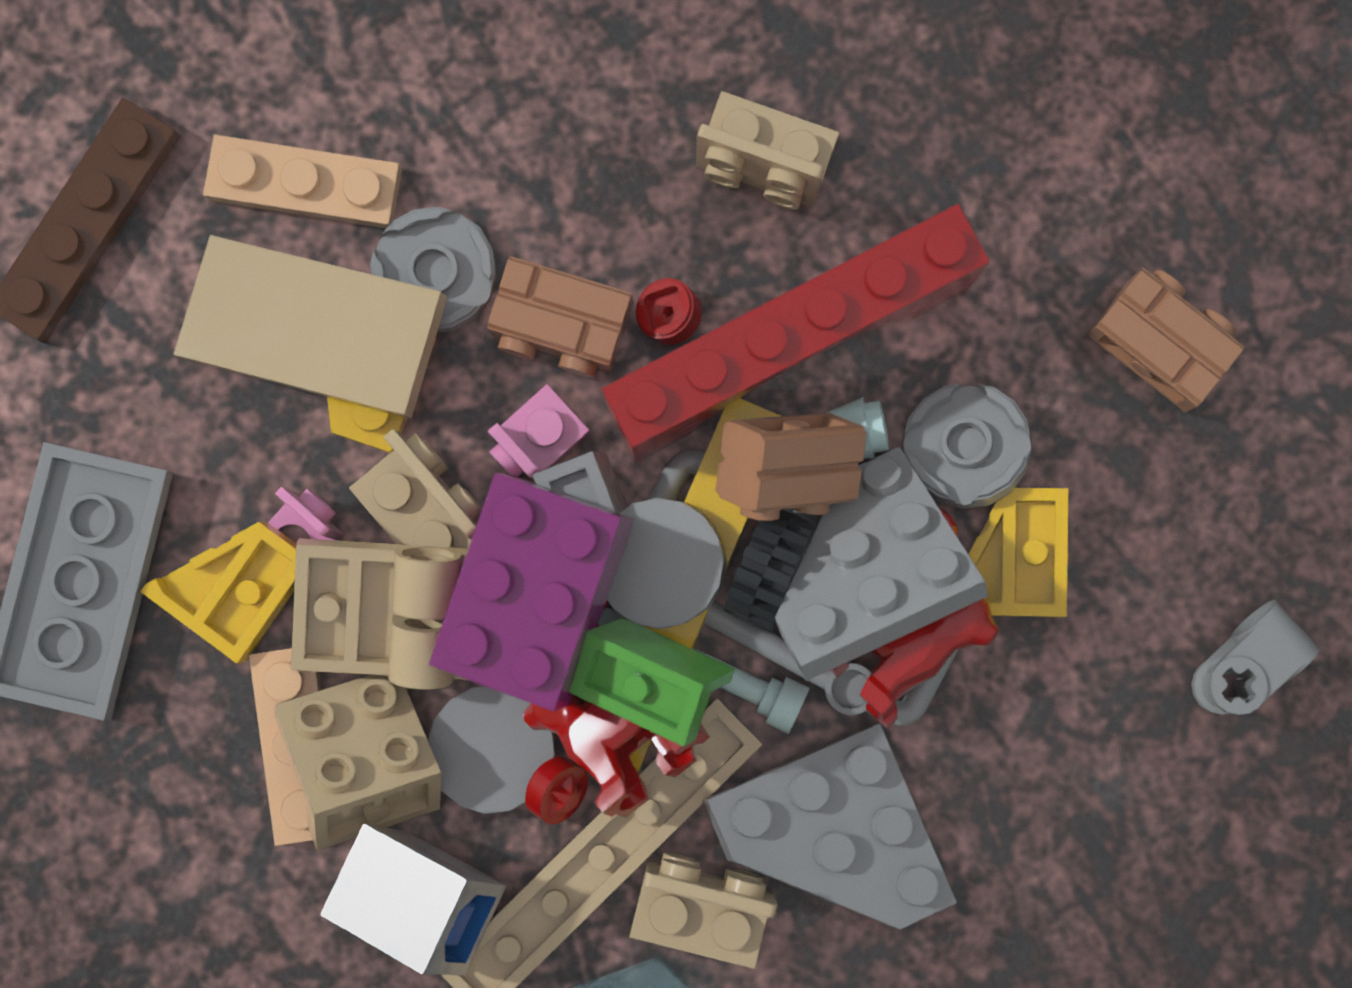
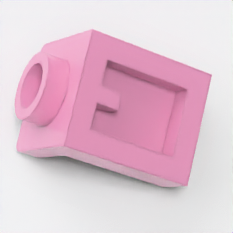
M546 384L501 426L496 423L488 430L490 435L498 442L489 452L510 476L519 477L525 472L535 483L533 474L555 466L590 434V430L550 386Z

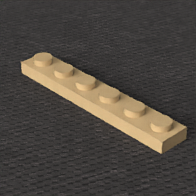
M716 698L705 709L701 722L710 738L703 744L693 745L697 761L677 777H671L663 774L657 766L655 758L639 774L645 784L649 800L627 818L616 814L610 817L600 812L490 920L465 976H441L453 988H516L703 804L702 800L709 798L762 746V743Z

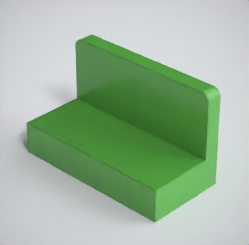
M621 618L587 631L569 693L685 747L696 740L711 692L730 683L735 669L630 620Z

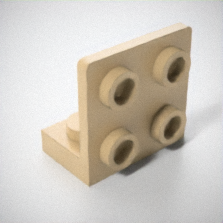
M721 91L709 125L701 124L697 134L696 167L705 169L704 176L716 184L737 189L742 182L765 191L763 197L766 200L781 207L799 209L800 203L813 207L839 132Z
M393 428L384 436V439L393 448V451L351 485L349 489L395 544L469 548L483 508L459 483L455 484L451 489L440 476L449 468L425 440H422L416 433L407 439Z
M368 675L285 701L275 706L277 722L306 797L309 831L317 851L358 837L363 824L386 828L440 809L441 771L406 687L393 684L389 681L388 675Z
M669 852L663 853L661 862L648 859L629 938L755 969L767 917L775 918L778 905L773 891L767 889L766 884L763 883L764 877L733 868H726L724 878L701 872L702 868H700L701 861Z

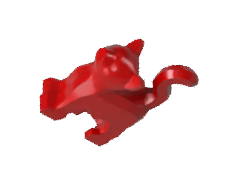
M938 507L957 536L958 528L952 516L941 507ZM981 599L871 651L881 662L867 678L860 692V697L867 702L866 710L885 728L891 727L898 718L896 701L911 689L935 677L956 650L973 645L988 646L994 641L999 629L992 618L990 606L986 600ZM849 662L830 670V672L839 678L850 667Z
M606 600L604 609H605V608L608 606V604H609L608 600ZM573 695L570 706L554 712L532 703L523 712L525 723L533 730H549L558 734L568 757L595 778L601 786V791L595 803L602 813L610 817L616 814L627 818L649 800L645 784L630 758L644 743L651 740L658 749L655 762L663 774L677 777L697 761L693 745L703 744L710 738L701 724L696 740L683 747L576 695Z

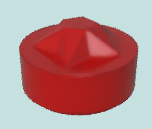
M664 278L651 283L641 293L636 305V320L640 329L653 340L664 345L679 344L690 338L697 330L702 317V305L697 294L683 282L673 278Z
M562 756L554 757L544 762L537 768L528 782L525 793L527 809L550 825L559 824L568 819L577 810L585 796L588 785L585 770Z

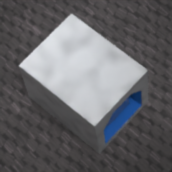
M363 824L321 915L422 974L465 976L506 885L408 831Z

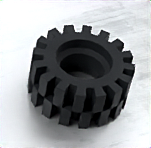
M780 509V516L777 520H760L752 534L749 545H747L744 551L742 562L735 573V580L730 587L724 611L773 632L777 627L775 620L777 612L818 524Z

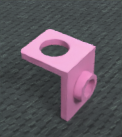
M281 486L275 493L285 502L282 508L268 522L280 531L289 525H298L306 530L310 539L339 540L344 534L330 522L336 512L310 489L307 488L300 495Z

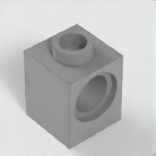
M591 451L533 474L535 483L542 487L618 514L627 508L607 454Z

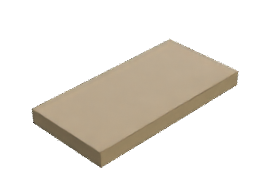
M210 235L173 355L184 360L412 419L447 296L441 291Z

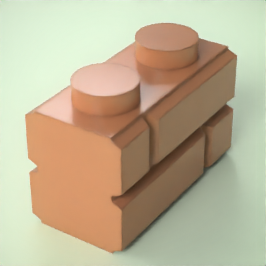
M510 256L507 260L499 292L496 295L488 320L487 330L492 337L500 339L498 349L503 352L534 360L538 350L561 357L558 365L559 368L576 375L594 378L597 369L610 373L613 370L622 336L632 309L633 296L631 292Z
M1142 268L1125 284L1086 335L1182 411L1188 412L1198 407L1219 382L1222 375L1226 373L1244 350V346L1233 338L1236 328L1225 317L1210 309H1205L1201 313L1182 297L1186 294V290L1174 277L1161 270H1155L1151 274L1145 268Z
M831 413L728 420L723 425L720 453L723 455L724 460L719 462L716 492L720 498L741 507V515L755 520H777L780 516V509L789 508L804 514L829 513L830 504L851 502L853 499H858L862 472L858 467V462L863 461L867 432L863 429L862 425Z

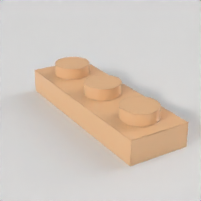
M214 135L203 196L212 202L386 229L394 221L402 168L399 163Z
M292 648L249 655L275 846L313 840L308 826L306 797L277 722L275 706L279 703L323 690L320 672L291 670Z

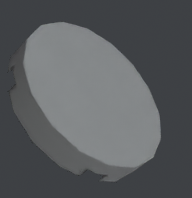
M441 207L414 209L392 221L382 233L383 237L378 242L376 250L374 249L370 262L371 274L444 293L447 296L437 333L455 331L475 320L490 302L497 280L495 253L481 228L470 219L468 220L461 214Z
M961 383L947 385L923 398L908 418L903 441L904 454L931 497L939 504L961 509L989 506L1010 494L1026 474L1032 451L1028 421L1016 402L995 387L978 384V387L970 385L962 387Z
M661 498L633 503L619 514L635 520L607 597L613 609L638 625L659 629L688 623L709 609L723 587L727 564L724 546L721 544L720 536L709 518L685 502Z
M486 686L473 687L450 699L435 717L428 742L441 771V791L460 807L486 814L510 811L525 803L526 788L533 773L544 762L555 757L554 732L549 730H533L524 721L523 712L530 704L529 702Z

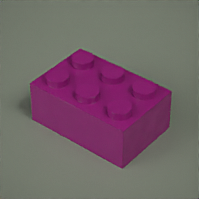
M495 473L428 665L553 712L570 706L574 694L569 693V689L586 633L598 626L635 519L514 476Z

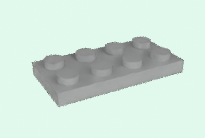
M43 442L0 609L1 697L103 721L112 719L143 595L140 591L147 580L173 472Z

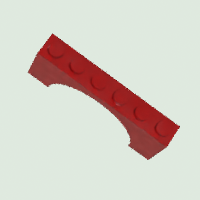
M956 204L601 388L606 406L637 463L691 435L700 424L724 407L802 362L884 323L905 316H911L914 319L968 291L990 261L959 204Z

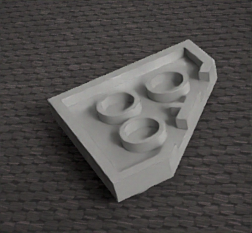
M900 446L858 465L862 470L858 499H853L851 502L830 504L829 513L822 515L777 612L775 620L779 631L805 681L988 597L984 578Z
M880 723L866 727L702 800L728 861L786 883L788 886L832 904L840 905L867 916L876 922L891 928L903 929L957 903Z

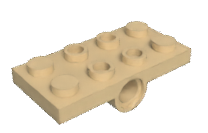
M299 538L296 544L291 670L388 675L389 681L393 684L412 689H438L451 685L454 679L468 680L428 664L469 548Z

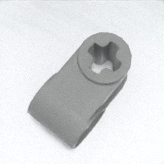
M1276 600L1269 601L1249 615L1235 629L1231 637L1197 668L1191 683L1193 696L1199 706L1210 713L1218 715L1249 714L1258 709L1285 682L1306 668L1317 656L1320 648ZM1234 674L1236 680L1231 685L1232 691L1236 694L1235 697L1223 696L1222 692L1228 686L1226 680L1222 677L1223 675Z

